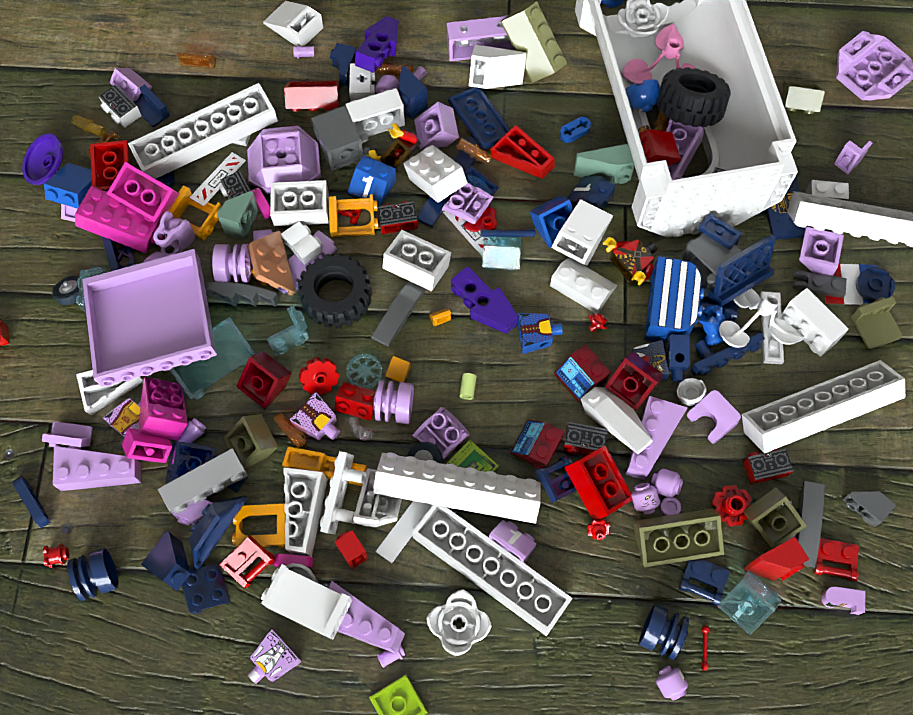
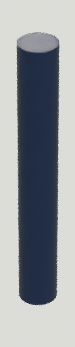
M480 230V236L535 237V230Z

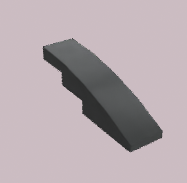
M408 281L382 318L372 335V339L388 347L405 326L407 318L416 308V304L425 293L426 288Z
M204 282L206 295L234 306L238 304L239 300L253 306H257L259 300L275 307L279 302L277 293L260 287L231 282Z
M803 481L798 514L807 527L796 534V539L809 558L803 564L815 568L822 527L825 485Z

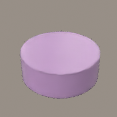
M667 497L660 504V512L663 516L679 514L681 511V504L674 497Z

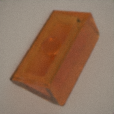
M177 53L181 65L215 68L217 59L214 56Z

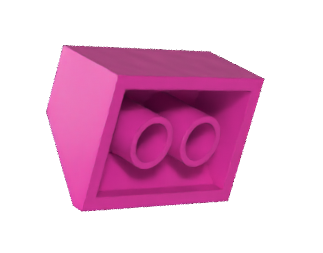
M125 162L108 190L107 195L150 220L157 222L166 211L171 209L179 193Z

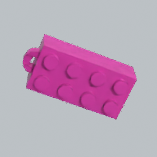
M93 186L90 187L75 213V226L146 254L151 244H156L153 235L160 225L161 218L154 222L107 195L106 191Z

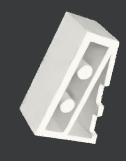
M93 370L76 374L85 412L90 415L95 414L143 383L144 380L143 376H139L130 381H121L111 386L101 387L93 377Z

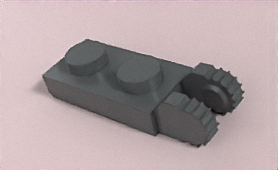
M805 271L793 272L795 279L807 281V283L795 281L792 284V288L803 291L808 288L813 294L844 298L846 295L847 278L807 273Z

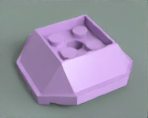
M862 31L839 50L837 54L836 78L862 101L891 98L913 80V62L908 55L886 37Z
M299 126L263 129L247 150L249 182L267 194H271V183L317 181L321 178L318 142Z

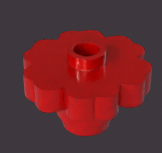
M319 357L308 360L306 367H302L299 374L302 387L309 394L317 392L319 395L330 392L331 386L336 385L339 378L335 363L328 358L321 360Z
M736 485L724 486L721 492L714 493L711 505L720 515L721 523L726 522L728 527L740 526L743 524V520H748L743 512L751 506L749 503L752 501V498L745 489L738 490Z

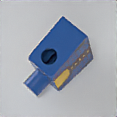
M518 313V329L522 354L550 347L553 336L562 335L563 333L562 324H551L548 314Z

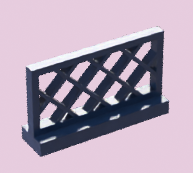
M771 234L718 265L715 287L708 291V297L722 307L774 274V269L770 267V261L776 237Z

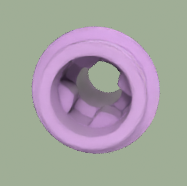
M196 418L192 421L189 420L179 442L187 448L189 444L205 433L204 430L207 427Z

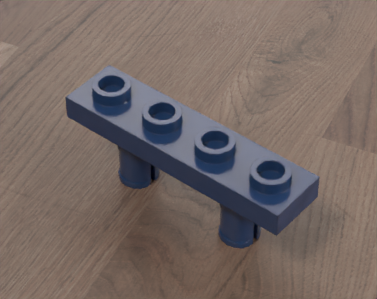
M762 333L750 337L749 342L744 347L737 348L731 346L716 354L711 352L705 340H701L695 344V348L702 360L694 363L691 372L694 377L699 374L702 376L706 375L716 366L721 368L733 358L738 360L746 352L751 351L753 353L759 350L765 338Z

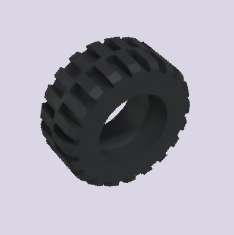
M690 67L676 68L663 76L657 106L660 112L665 114V117L671 118L676 123L679 122L682 125H691L692 127L713 126L724 117L731 91L724 79L719 78L716 74L709 73V71H702L698 68L691 69Z
M334 253V256L326 254L324 258L320 259L317 257L314 259V263H309L306 266V271H302L300 275L301 280L298 281L300 301L307 316L310 319H314L316 324L321 325L324 323V327L331 328V325L335 326V328H341V325L344 324L350 326L352 321H359L361 314L365 315L368 311L367 306H370L372 296L369 275H367L365 267L360 266L358 260L353 259L352 261L351 256L344 255L342 257L340 253ZM332 280H343L353 287L349 296L338 302L324 301L318 297V292L324 284Z

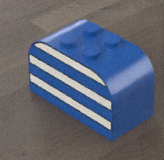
M658 256L651 276L644 340L652 342L663 340L664 343L669 335H690L694 325L698 322V316L702 314L703 305H700V299H703L704 288H701L702 275L698 267L693 263Z

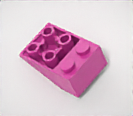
M144 377L139 414L140 433L179 441L188 424L182 385L157 378Z

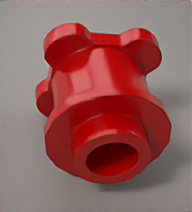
M59 544L58 547L54 548L43 547V562L49 568L54 567V564L57 563L66 564L70 557L69 549L63 544Z

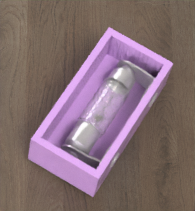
M507 15L447 23L449 61L471 59L475 45L514 50L500 22Z

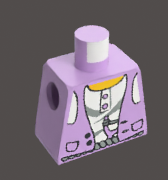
M271 630L251 655L250 659L256 667L247 675L255 684L264 676L273 682L297 666L301 660Z

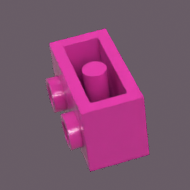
M128 428L122 443L127 458L166 463L172 449L169 439L141 434L140 430Z

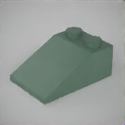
M624 144L577 153L573 171L574 176L582 178L584 176H601L612 184H624L630 181L635 165L629 145Z

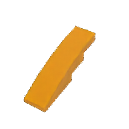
M288 447L282 465L292 469L323 472L327 479H331L336 468V457L326 456L325 453ZM352 463L351 469L366 472L368 468L366 465ZM348 481L349 484L363 486L362 483Z

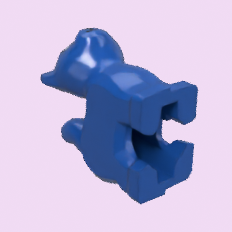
M718 305L706 306L704 313L708 317L706 318L705 315H701L699 318V323H702L706 333L705 341L709 346L724 343L723 338L718 333L720 324L725 321L722 307Z

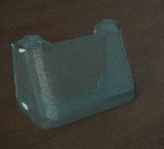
M230 317L212 328L216 356L170 369L190 399L195 398L198 400L206 394L204 390L238 366L244 365L245 367L249 357L255 355Z

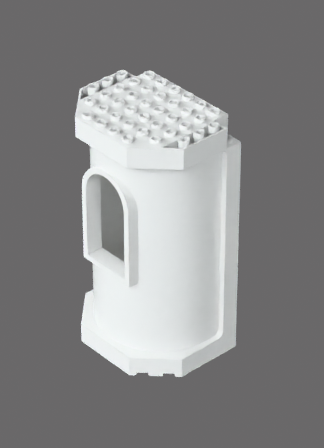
M576 0L575 12L579 26L597 36L638 175L639 184L632 204V210L638 227L664 237L673 236L676 238L684 234L700 233L701 231L698 230L699 225L709 213L734 227L782 201L798 172L791 154L796 139L746 0H684L681 3L676 2L669 6L667 18L659 26L656 33L636 38L629 35V32L621 24L617 15L605 16L602 14L601 0ZM673 23L684 41L682 50L678 52L680 54L679 66L681 67L684 63H688L702 71L706 70L711 74H716L719 78L725 80L731 91L722 120L713 126L708 125L704 127L702 143L709 162L708 170L699 176L681 177V179L677 180L671 179L666 160L647 163L639 133L650 129L645 112L630 107L625 89L634 83L629 82L622 75L625 65L633 59L643 60L647 63L648 68L655 62L663 51L656 47L655 38L662 29ZM663 56L650 71L652 79L658 80L660 86L663 76L670 70L676 69V58L667 59ZM715 167L726 170L724 172L709 174V172H713Z

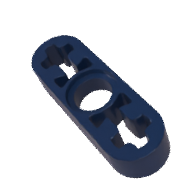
M20 476L12 481L36 524L43 528L51 523L26 479Z

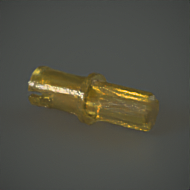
M79 115L72 117V124L84 129L85 132H91L101 138L106 134V128L94 123L93 120H87Z

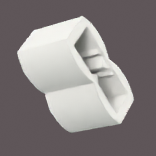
M297 222L281 233L285 244L304 265L322 253L321 241L316 236L313 237L311 235V231L306 224L302 225L300 222Z

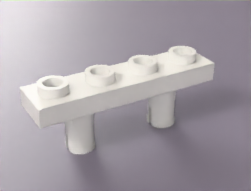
M339 451V455L335 459L336 468L334 476L330 480L331 488L325 500L326 509L320 521V532L336 534L339 521L355 524L353 521L355 512L342 509L348 481L364 484L367 479L366 472L351 469L354 455Z

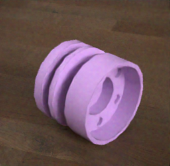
M215 244L212 257L215 282H231L233 275L236 283H240L241 280L243 283H250L253 265L248 249L249 244H243L242 247L239 244H235L233 253L229 244Z
M380 380L374 397L375 420L381 421L383 413H385V422H389L391 415L395 414L396 423L410 424L414 383L400 382L398 390H394L393 381H389L388 389H386V381Z

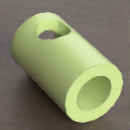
M464 373L462 375L460 398L465 400L474 399L476 375L471 373Z

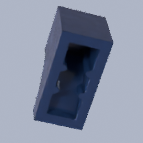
M337 43L335 48L331 50L330 59H332L333 67L339 70L340 84L347 85L350 79V64H355L357 48Z

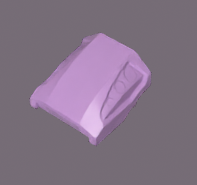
M467 183L454 192L450 200L444 204L442 210H446L459 218L475 224L492 201L493 196L479 187H473L470 183Z
M440 407L412 436L420 442L435 444L440 449L444 460L470 434L452 413L444 407Z

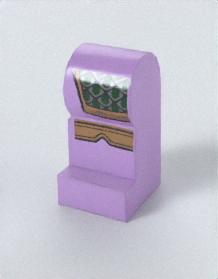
M831 587L821 595V601L826 607L851 608L850 614L856 615L865 612V591Z

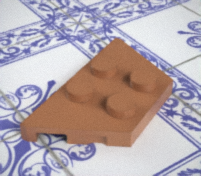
M276 231L251 242L248 245L256 279L266 282L276 289L281 287L288 291V295L293 296L296 293L281 232Z

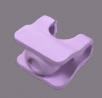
M166 211L160 220V225L155 231L153 238L155 243L161 246V252L170 256L181 253L185 248L189 247L195 239V233L189 221L174 218L170 211ZM165 235V240H159L160 236ZM174 247V252L171 254L166 253L168 249Z
M717 390L711 391L687 414V418L691 422L696 421L702 416H708L714 420L715 429L707 438L712 444L731 431L741 418L738 411Z

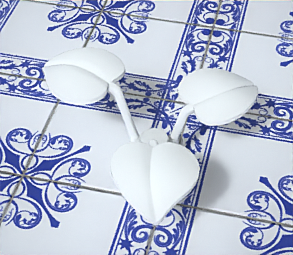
M752 288L733 300L742 308L758 309L756 314L741 329L732 321H724L719 326V333L723 340L730 346L737 348L747 345L750 338L743 331L759 315L767 316L771 314L769 324L772 328L770 332L780 343L790 345L800 342L805 338L783 319H774L777 313L775 308L779 304V299L775 295L769 293L761 299Z

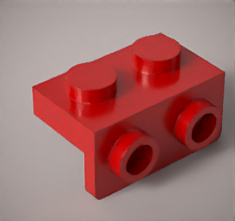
M343 382L336 395L334 410L371 421L376 391Z

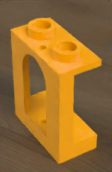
M183 185L169 211L174 218H179L186 207L191 205L209 214L201 227L190 223L195 236L205 240L207 236L211 235L215 224L219 221L217 213L222 206L219 202L216 206L209 202L204 206L189 198L192 193L188 187Z
M373 194L370 195V198L337 200L336 196L328 197L330 234L332 237L375 235V229H378V218L374 217V211H378L377 200L373 199ZM365 209L371 214V221L365 226L339 227L338 210Z
M284 504L243 506L233 520V524L236 525V532H233L232 535L233 545L237 547L248 536L243 534V519L245 517L277 515V534L251 536L262 547L278 546L280 549L285 548L286 513Z

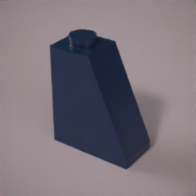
M168 531L165 532L140 564L176 591H178L190 575L183 542Z

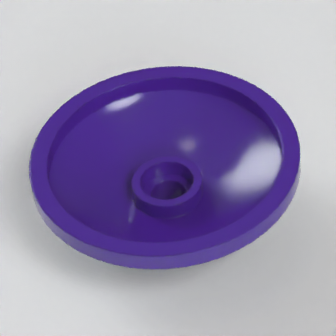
M50 133L43 134L36 138L29 146L22 165L23 176L27 182L33 185H41L59 170L63 160V146L57 136Z

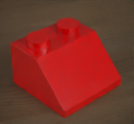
M647 129L639 133L647 163L666 160L667 166L681 161L672 132Z

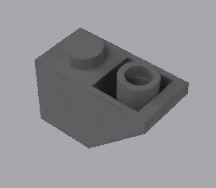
M880 491L850 492L842 499L846 502L849 509L859 513L867 524L874 527L882 523L896 506Z

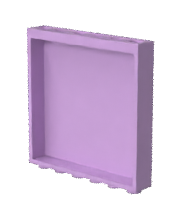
M195 249L82 279L93 377L101 387L111 386L121 381H130L139 376H148L161 370H170L172 367L188 365L191 362L206 360L217 355L201 262Z

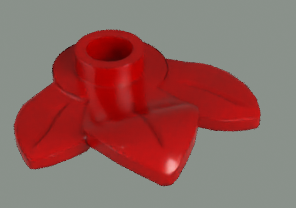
M488 206L475 224L466 222L463 227L471 232L495 230L497 227L495 209Z

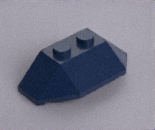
M247 496L218 500L204 508L201 513L204 515L200 522L197 520L190 529L193 533L189 537L195 568L199 569L208 559L247 501Z

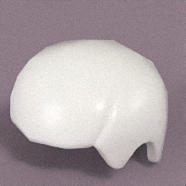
M695 378L684 379L677 388L679 400L688 406H696L707 394L704 382Z

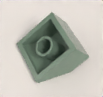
M249 191L226 200L223 207L219 208L217 216L225 234L242 240L246 239L260 211L254 193Z

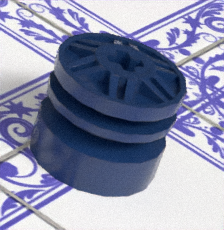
M105 547L90 552L89 560L84 555L79 556L78 559L68 560L69 580L75 595L80 601L89 599V596L92 598L97 596L98 589L104 594L119 587V579L114 561Z
M653 604L643 626L638 645L652 651L657 643H659V654L663 656L669 648L667 657L674 660L685 643L688 634L689 618L683 616L678 623L679 613H674L671 619L668 620V609L658 604Z

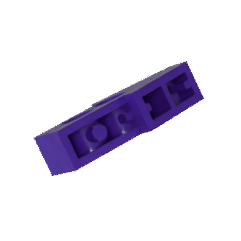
M385 16L366 29L365 41L356 50L355 66L374 73L378 67L382 66L385 58H388L390 55L396 56L399 20Z
M468 266L451 279V291L454 295L460 296L463 299L465 306L470 309L471 319L505 334L517 326L518 316L499 287L492 291ZM467 289H473V290H475V291H474V292H467L466 290H467ZM484 301V302H486L487 304H486V305H480L479 302Z

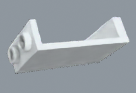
M282 564L273 573V582L270 587L266 588L263 592L261 604L333 640L353 601L351 597L343 593L341 595L289 570Z

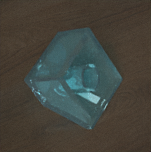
M484 237L482 267H486L489 270L504 268L507 271L520 269L521 237Z
M748 570L717 607L751 635L777 609L782 598Z

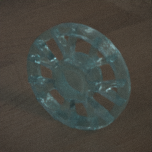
M370 354L357 355L347 365V378L353 385L366 389L371 388L382 377L381 363ZM365 358L366 362L361 364L359 359ZM371 359L376 362L373 366L368 364ZM353 363H356L359 366L357 367V369L352 368L351 365ZM372 369H379V374L372 373ZM357 372L358 376L351 379L350 374ZM370 376H372L375 380L371 384L367 380ZM359 378L364 379L363 385L357 384Z

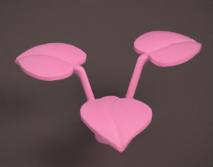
M673 23L662 29L655 38L656 47L663 50L655 62L648 68L647 63L643 60L633 59L625 65L622 75L629 82L641 85L643 84L642 81L652 79L650 71L663 56L667 59L676 58V68L690 67L694 69L696 67L688 63H684L681 67L679 66L680 54L678 52L682 50L684 41Z

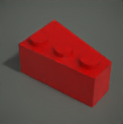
M516 125L490 149L492 159L541 179L555 168L554 157Z

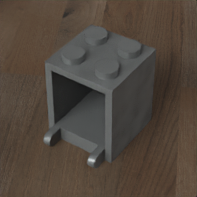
M345 106L311 118L316 140L331 171L360 161L363 155L369 154L370 148L362 149V143L367 142L369 136L368 134H358Z
M701 233L697 239H691L686 244L682 260L689 261L698 267L702 275L703 297H708V291L715 287L718 265L742 251L735 244L729 250L704 233Z

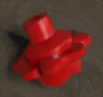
M602 314L588 315L591 322L589 326L590 331L595 332L597 328L604 330L608 328L605 325L607 319Z
M604 519L593 520L591 524L587 525V535L592 536L593 539L602 540L606 535L610 534V523H606Z

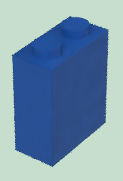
M67 163L44 183L45 198L78 209L92 186L91 169Z

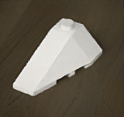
M594 387L581 398L585 413L603 428L608 429L612 435L637 454L653 442L634 409L607 388Z

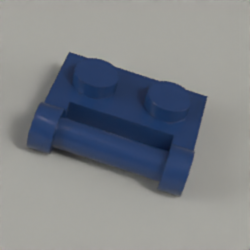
M563 456L559 461L535 471L536 478L543 484L552 503L576 491L567 471L553 480L549 477V474L572 463L568 456Z
M703 559L688 560L679 590L684 592L687 590L711 600L715 605H719L730 570ZM691 578L710 587H713L716 589L715 593H713L699 586L689 583V579Z

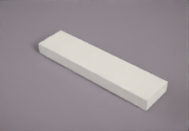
M761 292V299L769 293L779 299V304L775 308L777 313L774 319H782L780 292ZM771 314L767 316L761 315V330L765 338L762 343L763 363L783 364V344L777 341L770 332L772 328L769 324Z

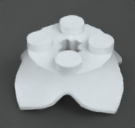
M627 0L626 8L620 9L617 17L631 37H646L658 31L659 26L667 18L669 6L663 3L652 5L649 0Z
M465 590L453 593L445 605L435 607L427 616V623L431 632L440 638L444 649L454 656L469 651L475 642L481 641L487 636L492 627L489 617L477 609L475 599ZM457 619H462V623L465 624L461 629H456V626L453 625V622H457Z

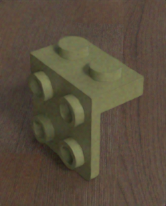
M893 296L886 299L881 297L871 304L863 303L857 307V310L851 316L866 347L869 349L899 340L902 337V333L890 313V309L896 304Z

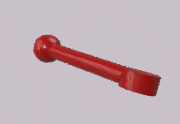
M704 625L702 627L704 636L701 669L707 671V646L710 628Z

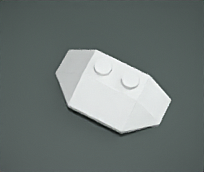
M367 468V479L362 486L353 521L355 524L378 527L397 521L402 498L373 493L377 470Z

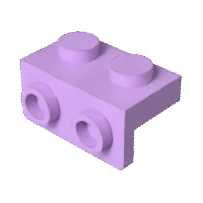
M53 422L52 432L43 434L42 442H48L51 447H61L63 444L69 445L68 448L81 450V447L90 446L93 428L92 426Z

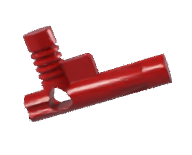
M362 209L338 210V214L350 217V223L356 225Z

